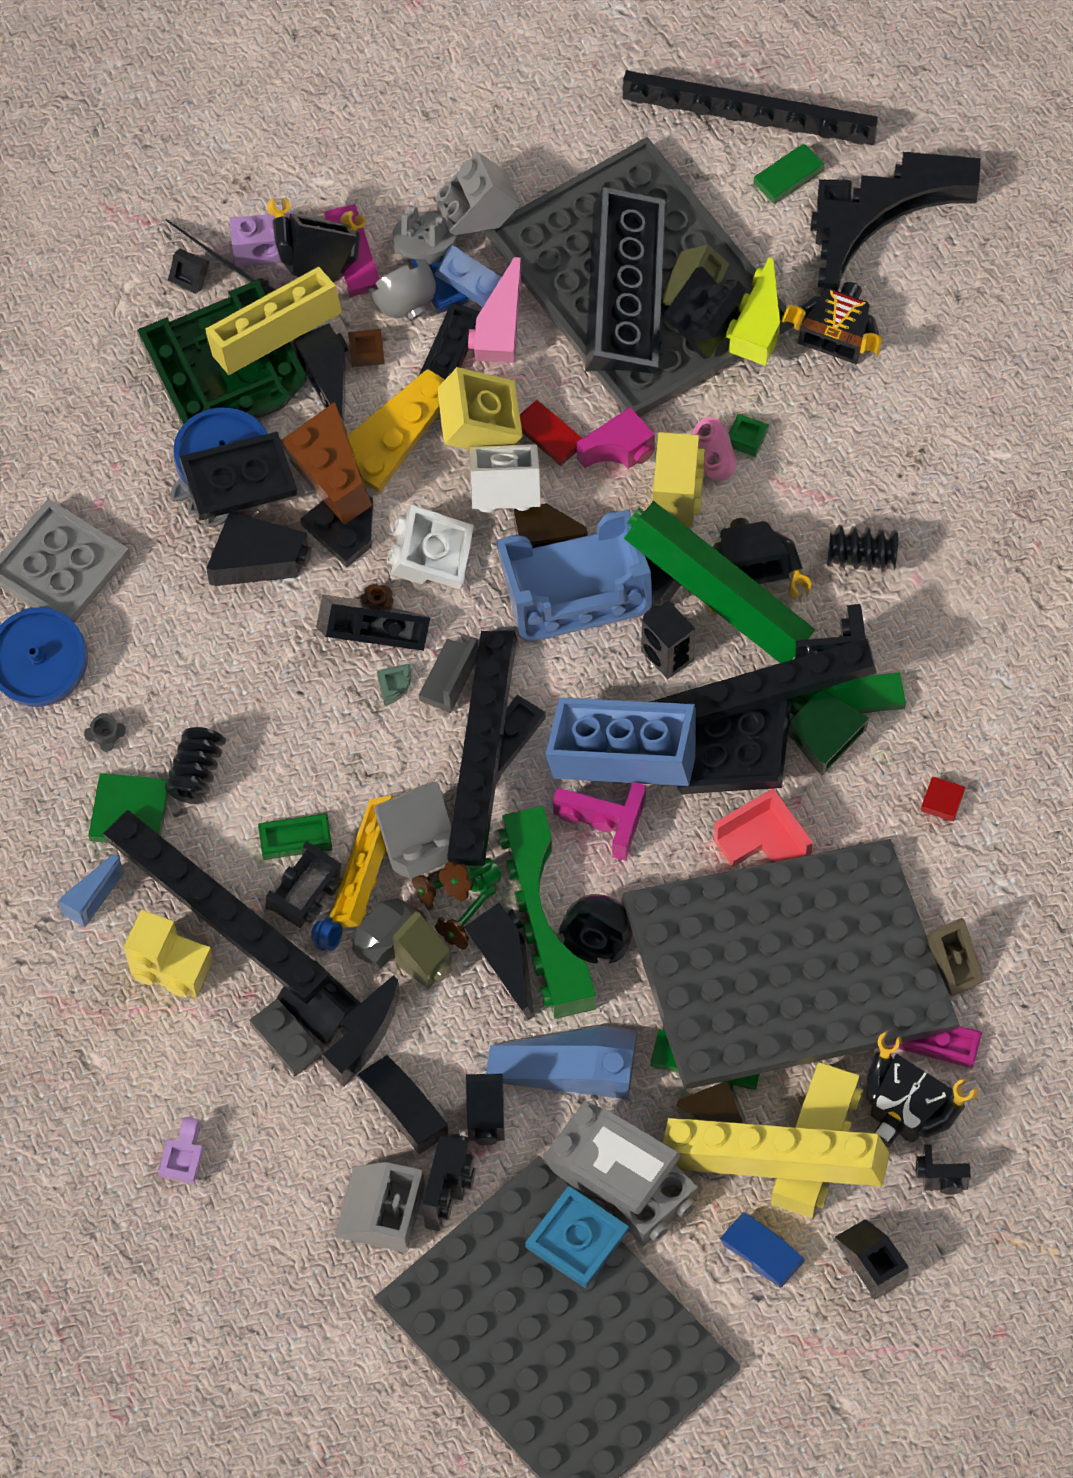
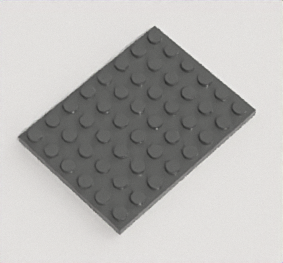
M648 137L643 138L519 208L500 228L485 230L488 239L509 265L514 257L521 258V281L584 361L586 360L593 204L603 187L665 199L662 293L680 253L684 250L707 244L729 263L722 280L723 283L739 280L746 288L745 293L751 294L754 288L752 286L753 277L756 272L754 266ZM743 296L736 304L738 308L740 307ZM778 297L779 335L795 325L791 322H781L787 307ZM661 305L659 365L655 374L620 370L592 372L623 411L631 407L640 417L740 359V356L729 353L730 339L726 338L725 335L711 357L703 359L665 316L669 306L664 307Z
M891 839L624 892L621 900L685 1090L879 1048L878 1038L885 1031L888 1032L884 1042L886 1046L896 1044L898 1036L901 1037L902 1043L936 1036L944 1032L951 1033L952 1030L958 1029L960 1025L935 957L927 945L928 938Z
M538 1156L374 1297V1302L536 1478H619L740 1370V1364L622 1241L586 1289L525 1248V1242L568 1187L559 1176L553 1173L546 1162Z

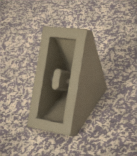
M959 918L930 932L927 945L935 957L945 987L950 995L954 996L984 982L963 918Z

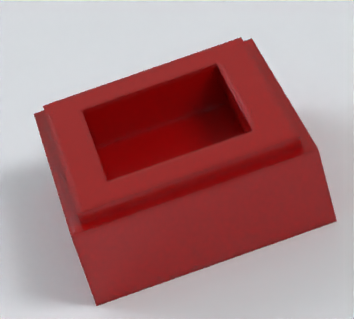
M932 776L921 806V812L954 822L965 787Z

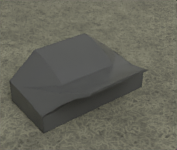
M399 898L381 901L363 920L360 926L357 927L352 946L353 952L357 958L381 969L394 955L392 936L415 911L426 919L424 913Z

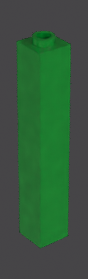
M654 500L645 511L639 507L628 520L627 524L632 528L623 539L779 663L792 660L795 656L796 641L808 640L815 631V628Z

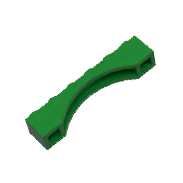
M539 806L502 815L503 828L497 829L501 849H508L511 858L506 860V867L510 881L517 880L519 891L514 892L518 911L519 913L524 911L526 913L528 922L523 923V929L527 944L534 943L536 954L531 955L536 976L542 975L545 987H540L545 1009L551 1007L554 1019L595 1010L596 994L587 963L575 956L557 938L548 924L541 906L540 882L545 864L552 852V836L544 807Z

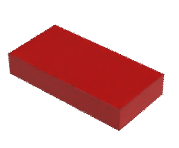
M535 400L519 414L522 434L534 444H537L558 465L562 466L577 453V442L582 437L541 402Z

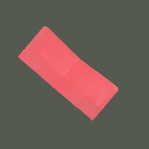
M774 789L767 791L714 823L713 841L732 867L761 850L771 863L808 856L812 853V840Z

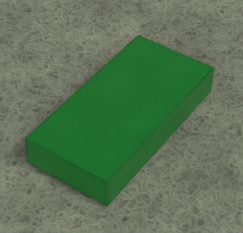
M803 143L754 176L753 183L775 204L824 171V163Z
M327 813L258 823L263 860L301 855L302 847L306 841L321 851L333 850Z

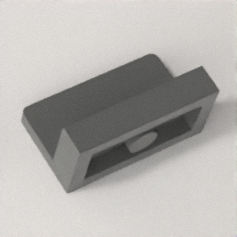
M470 637L467 645L447 638L419 693V701L446 712H452L476 664L478 653L477 638Z

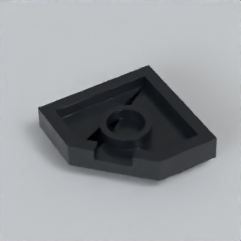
M371 496L369 498L372 506L345 525L323 500L300 518L301 525L346 568L372 547L374 504Z

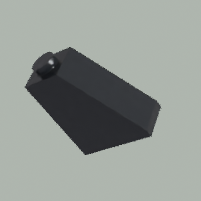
M229 513L206 567L209 584L222 586L297 578L301 567H306L311 557L312 548L308 546L306 532L242 514Z

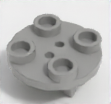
M412 205L409 207V215L403 213L402 220L397 223L393 230L395 252L412 259H425L428 264L439 262L441 256L445 255L452 245L455 246L458 240L457 235L450 233L446 220L441 213L431 211L418 212V208Z

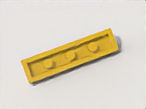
M393 795L369 799L343 875V881L340 884L330 917L333 918L332 921L340 923L342 929L360 926L361 921L366 915V906L371 891L376 885L382 859L387 852L374 807L394 798Z

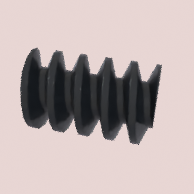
M839 524L834 533L830 531L827 566L831 567L835 558H838L840 567L845 568L849 559H852L854 569L856 570L859 569L862 561H866L868 571L873 570L876 562H879L881 572H886L890 563L893 564L895 571L899 542L898 532L893 530L889 539H886L884 530L879 529L875 538H872L870 527H866L862 535L859 536L856 526H852L848 535H845L843 525Z
M191 727L182 732V741L178 744V753L173 759L174 766L169 770L170 778L165 782V790L170 796L181 802L203 804L204 800L198 794L206 795L209 793L210 787L204 782L213 781L214 775L208 770L217 769L218 762L213 758L221 757L222 750L217 746H223L226 743V738L222 734L208 728Z

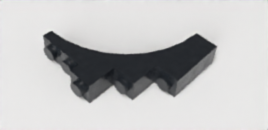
M903 152L902 164H895L894 178L862 175L860 188H854L852 202L820 199L819 212L812 211L810 231H817L816 244L822 245L820 260H827L826 268L819 269L818 287L824 288V290L831 288L839 291L844 272L862 244L880 228L897 218L926 207L945 204H976L981 158Z

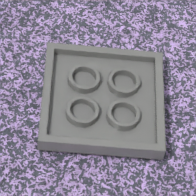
M47 499L1 553L0 587L33 608L44 607L54 609L65 614L75 622L130 556L129 548L52 500Z

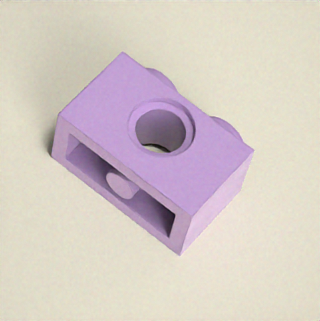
M286 212L285 217L289 218L290 213L295 214V212ZM264 214L229 218L235 266L281 262L274 240L272 221L276 217Z

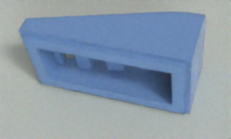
M112 854L64 894L58 901L61 913L83 927L87 926L124 874L120 857Z

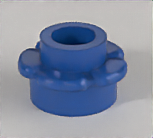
M325 917L324 920L317 921L311 931V939L314 941L316 949L332 951L339 945L343 930L340 923L332 921V917Z

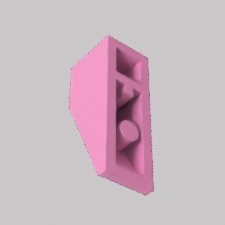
M513 258L478 314L475 329H469L468 349H474L475 361L515 363L522 273L521 258Z

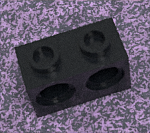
M669 600L660 607L658 605L653 606L644 614L641 636V652L668 680L694 661L695 628Z

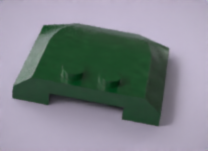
M258 279L228 291V298L180 318L169 321L168 317L137 329L138 337L182 426L196 414L213 408H233L246 412L256 419L284 408L306 383L307 376L290 342L230 375L226 373L212 356L205 329L266 296Z

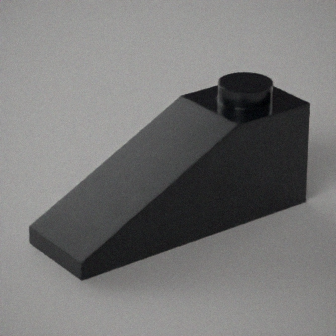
M329 323L295 338V354L324 408L335 402L344 422L346 375L344 352L348 351V347L342 334H335Z
M322 594L316 628L325 637L424 651L430 617L362 600Z
M498 903L464 926V928L529 1020L534 1017L526 943L519 931L524 925L513 909L506 912L501 904Z

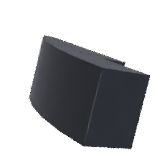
M394 975L340 1020L343 1037L322 1054L324 1067L343 1087L364 1067L375 1053L388 1030L400 995L399 981Z
M388 1055L357 1074L359 1080L397 1131H401L419 1155L439 1141L440 1135H449L448 1124L415 1083Z

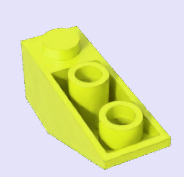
M770 257L764 268L758 267L752 281L754 288L751 294L745 293L739 307L741 314L738 320L732 319L726 334V338L730 339L729 353L764 366L767 365L779 341L780 331L774 260Z

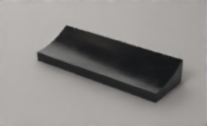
M603 187L593 204L585 372L620 370L655 374L658 369L665 199Z

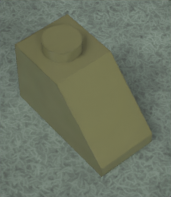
M415 911L392 936L395 962L397 966L429 989L435 981L441 982L450 972L452 967L450 965L451 954L450 949L424 917Z

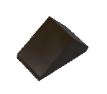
M730 1081L722 1082L681 1098L676 1105L708 1121L747 1124Z

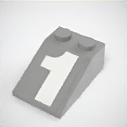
M584 1101L545 1153L543 1160L553 1173L559 1176L568 1186L640 1214L681 1156L675 1150L611 1111Z

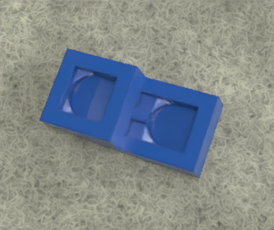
M745 1212L737 1218L720 1238L724 1247L751 1263L755 1272L780 1288L786 1284L805 1262L804 1258L790 1245Z

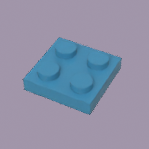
M568 1186L525 1242V1248L586 1289L627 1235L629 1226Z

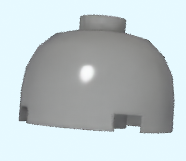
M425 259L417 260L416 263L419 267L410 270L408 264L394 270L375 283L378 289L371 287L368 289L381 312L393 318L408 316L410 321L427 313L425 306L433 300L436 284L433 273Z

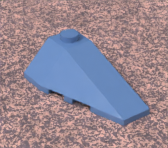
M597 1026L490 1045L486 1074H503V1084L629 1099L638 1030Z

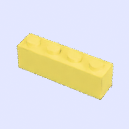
M317 267L207 327L205 331L212 356L226 373L230 375L341 314L342 310L336 285L320 267Z
M818 1062L795 1128L850 1132L852 1122L847 1121L850 1109L857 1111L863 1094V1090L858 1088L860 1075ZM777 1178L772 1191L771 1205L813 1219L816 1207L824 1208L830 1188L824 1186L825 1182Z

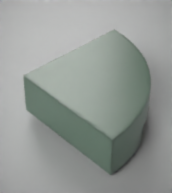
M410 664L377 670V678L384 706L396 702L408 690L411 683Z

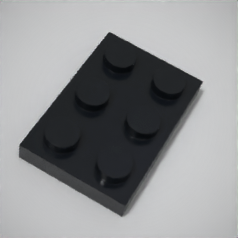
M277 431L180 456V465L199 521L297 496V487Z

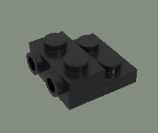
M451 1134L449 1137L440 1135L422 1202L424 1224L427 1229L440 1231L442 1219L449 1220L453 1199L451 1198L463 1200L465 1188L472 1189L476 1168H473L475 1155H472V1152L469 1150L471 1140L468 1137L459 1134Z

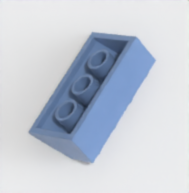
M559 697L545 754L553 778L689 786L695 761L696 708L694 704Z

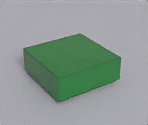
M737 414L729 431L733 449L757 457L768 433L769 425Z

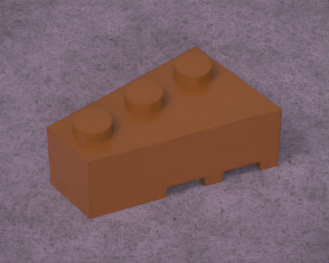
M335 402L281 439L282 446L290 463L344 525L372 506L345 424Z

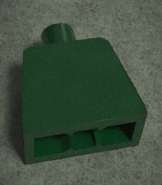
M819 690L809 701L802 695L792 698L790 713L794 717L789 721L788 735L815 769L823 775L867 730L869 718L827 691Z

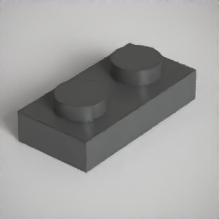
M278 999L249 1020L250 1026L294 1077L323 1054L322 1049Z

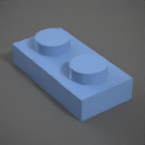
M454 245L447 250L434 274L482 307L502 278Z

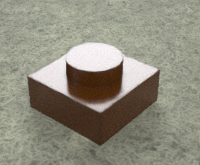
M381 329L348 332L352 367L385 364Z

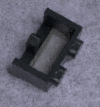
M306 841L302 847V856L294 867L289 866L282 876V883L274 893L270 890L266 895L265 909L276 912L300 929L306 921L312 924L323 908L319 904L326 893L333 896L342 883L343 878L340 877L342 864Z

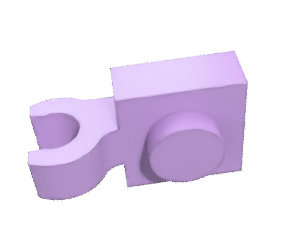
M184 1117L178 1141L167 1139L158 1170L159 1177L195 1185L204 1152L203 1146L195 1145L201 1128L198 1125V1119Z

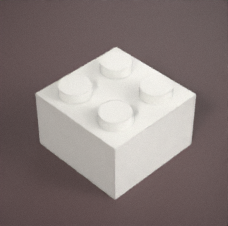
M537 444L470 447L472 509H479L481 512L490 513L498 511L499 508H517L520 511H525L530 507H540V473Z

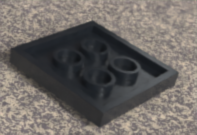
M792 698L695 726V761L689 786H677L681 794L782 788Z

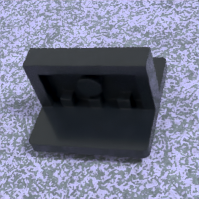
M697 267L666 310L665 316L703 359L710 358L727 334L732 319L736 320L741 312H739L736 304L745 293L746 288L739 280L717 283L704 267Z

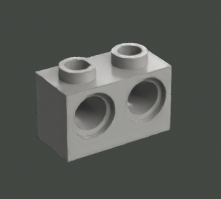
M675 1164L643 1208V1210H647L654 1215L653 1219L646 1222L640 1221L635 1217L636 1213L614 1204L613 1216L628 1225L631 1235L644 1247L650 1240L654 1242L660 1240L670 1229L669 1224L676 1217L684 1218L696 1207L698 1187ZM667 1187H675L680 1190L681 1194L677 1197L669 1198L662 1191Z

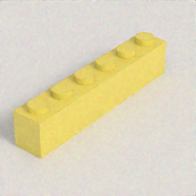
M668 1118L663 1138V1144L675 1150L681 1156L676 1165L684 1171L883 1187L889 1158V1151L879 1134Z

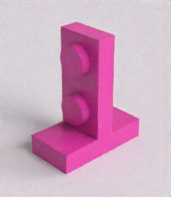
M632 782L625 806L557 788L553 798V815H557L560 819L569 823H577L579 821L590 824L602 832L615 831L612 857L626 861L646 801V785Z

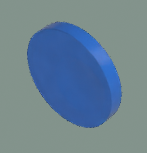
M213 408L200 412L181 427L175 438L174 462L177 473L187 485L180 465V456L268 433L256 418L241 410Z
M36 607L19 611L0 625V691L4 695L24 706L42 707L61 701L74 691L86 671L88 649L82 632L68 616L54 609Z

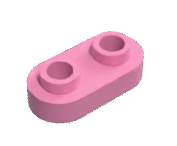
M714 417L704 418L696 424L692 435H699L698 448H705L704 473L713 481H724L732 476L737 465L726 426ZM711 429L710 433L705 436L706 432ZM719 457L718 462L712 465L713 461Z

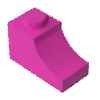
M629 407L577 442V460L584 468L595 463L612 461L621 463L629 469L637 463L642 464L652 456L655 449V434Z

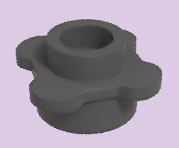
M101 713L92 720L90 728L85 730L84 736L87 741H94L100 745L102 751L108 752L114 748L115 741L126 734V728L124 724L117 723L109 714ZM107 730L108 734L103 735L102 731Z

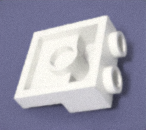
M410 505L403 515L396 517L392 533L398 535L397 544L391 546L387 556V564L392 565L391 575L422 585L426 580L459 589L464 582L474 525Z

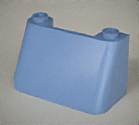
M629 509L607 513L598 522L597 534L533 549L530 540L525 536L511 535L497 540V550L519 635L523 640L538 641L641 616L651 608V572L646 557L623 539L632 528L627 524L628 520L632 517Z

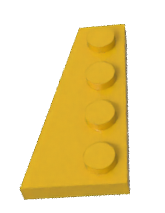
M428 369L425 370L348 435L365 485L381 493L440 413L437 388L444 382V378Z

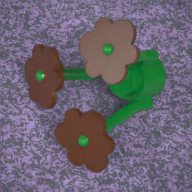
M487 857L485 859V866L466 867L464 864L456 865L454 862L449 861L445 864V869L439 872V880L434 882L424 875L412 878V883L417 891L420 902L424 903L429 911L433 909L434 897H436L435 889L445 886V893L450 897L454 896L458 901L466 900L469 890L481 892L458 921L439 917L434 926L448 944H455L458 948L465 950L468 947L467 941L469 937L466 934L464 925L486 899L496 893L494 885L501 881V871L498 865Z

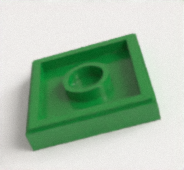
M100 773L88 835L89 840L108 843L103 833L127 810L161 836L168 793L165 790L167 779Z

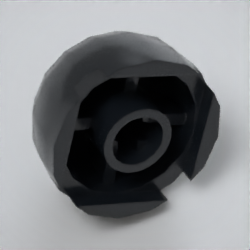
M602 894L585 895L572 903L559 928L560 934L562 933L565 937L563 944L578 958L598 964V958L610 959L608 964L615 963L623 958L632 939V930L624 906L616 899Z

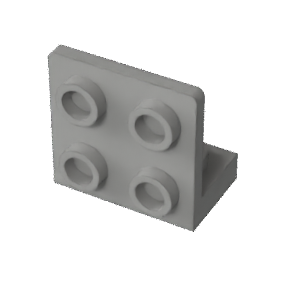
M429 782L374 807L393 871L412 879L448 862L447 854L451 823L437 782Z

